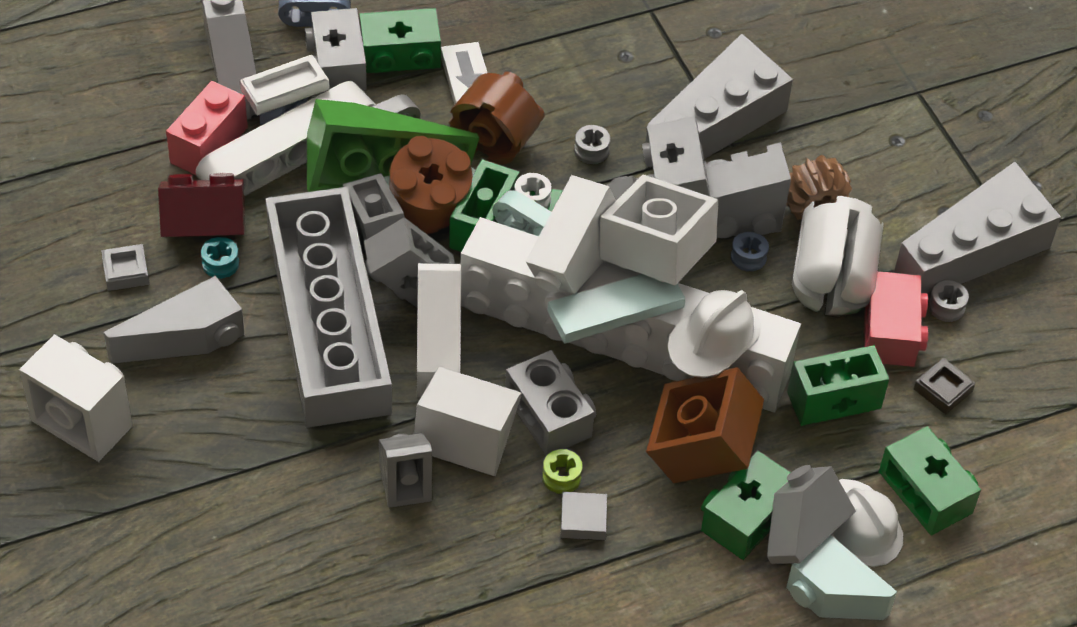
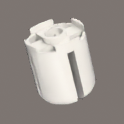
M837 196L836 203H825L814 207V202H812L804 209L792 279L794 293L804 307L818 312L823 305L824 294L828 293L825 315L840 317L858 313L870 302V297L876 287L884 225L883 222L880 224L879 220L872 214L871 205L856 198Z

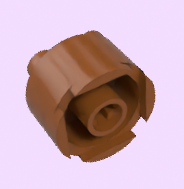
M504 72L503 75L484 73L474 80L450 111L453 117L450 119L449 125L453 128L477 133L479 141L475 153L479 150L489 155L486 161L504 165L513 161L537 130L545 114L543 109L536 104L533 97L523 88V82L519 76L512 72Z
M415 136L395 155L390 168L389 188L404 212V217L425 234L437 233L438 229L450 226V216L453 210L467 196L471 188L473 174L470 157L466 152L444 140L427 138L425 136Z

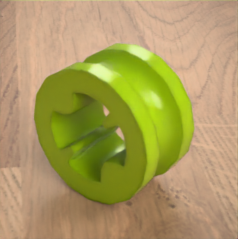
M558 449L550 452L543 462L542 480L545 486L550 491L558 494L573 492L581 483L582 473L580 457L568 449ZM566 467V472H569V475L559 476V470L556 471V468Z

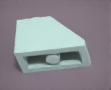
M831 535L801 563L792 564L786 587L799 605L805 608L808 607L817 616L823 618L884 620L890 615L897 593L895 589Z

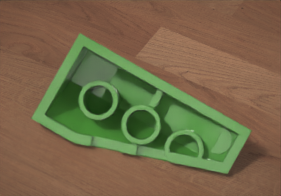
M316 99L307 131L308 192L341 188L345 183L380 173L383 177L390 176L391 163L395 155L415 136H425L427 138L447 141L466 152L472 164L479 136L477 133L354 102Z

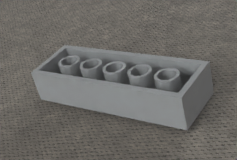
M348 187L265 198L268 233L306 428L392 415V383Z

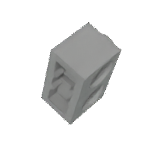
M552 350L506 369L505 387L522 393L516 412L546 456L554 450L569 448L592 437L593 422L596 417L594 403L587 394L582 395L575 385L570 368L566 363L561 364Z

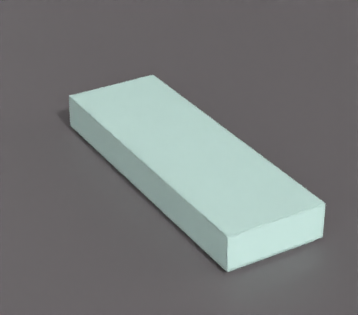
M640 274L576 293L575 295L549 301L548 313L565 344L684 308L685 296L678 284L675 286Z

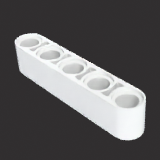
M353 81L343 82L203 157L196 167V175L199 180H209L210 174L233 173L234 179H244V196L307 162V131L316 99L354 102L370 107L376 104Z

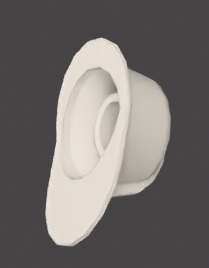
M727 290L713 291L704 296L699 304L676 325L669 336L667 348L670 360L678 370L694 377L706 378L715 376L728 369L754 345L760 336L761 323L758 314L747 302V294L743 290L738 293Z
M840 479L839 481L856 512L834 531L831 536L867 566L877 567L888 564L898 556L903 546V531L899 524L898 513L894 504L887 496L874 491L866 484L856 480Z

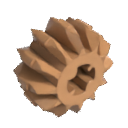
M820 155L813 161L806 158L804 164L792 166L793 172L790 173L791 182L786 206H789L791 213L796 216L797 220L802 219L804 209L812 202H814V207L825 203H836L837 196L849 197V193L852 190L851 180L836 158L826 159L823 155Z

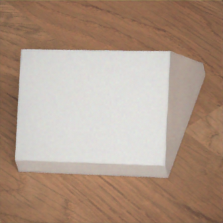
M438 367L417 404L414 434H424L431 444L433 457L496 477L522 393Z

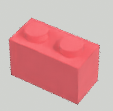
M211 81L167 129L166 135L170 163L196 175V167L203 157L239 138L248 128L245 95Z
M877 271L875 291L870 297V302L865 307L864 347L875 345L883 364L914 367L918 352L926 350L928 326L921 325V318L926 317L928 294L921 293V276Z

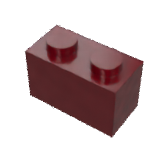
M215 173L209 175V180L193 181V175L175 174L169 175L168 181L160 183L158 196L161 237L244 235L246 228L244 179H234L233 173Z

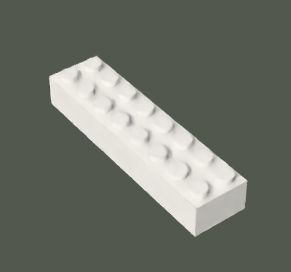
M480 217L461 252V306L468 308L474 313L486 314L506 321L515 327H524L545 334L553 340H562L548 313V302L573 294L558 290L557 293L549 292L535 283V278L526 260L539 236ZM604 261L576 293L637 276L641 273ZM677 283L685 296L684 308L568 343L583 347L595 354H603L624 361L633 367H642L665 375L674 381L693 378L694 376H689L677 369L670 360L667 346L669 336L676 325L709 293ZM751 307L758 314L761 323L760 336L754 345L728 369L738 367L764 398L762 409L775 413L791 374L801 323Z

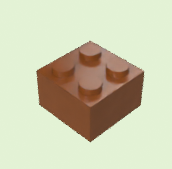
M738 367L724 370L720 374L711 377H693L664 384L646 453L673 483L748 469L764 398Z

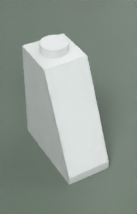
M571 175L526 260L538 286L553 293L562 290L575 295L604 262V260L599 259L600 216L616 201L609 186Z
M418 263L417 397H422L438 367L460 373L461 264Z

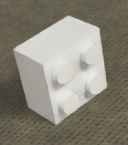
M642 175L600 216L599 259L676 286L716 242L718 199Z
M54 334L19 369L31 421L99 462L132 428L123 373L115 365L109 362L102 363L90 356L78 343H68Z

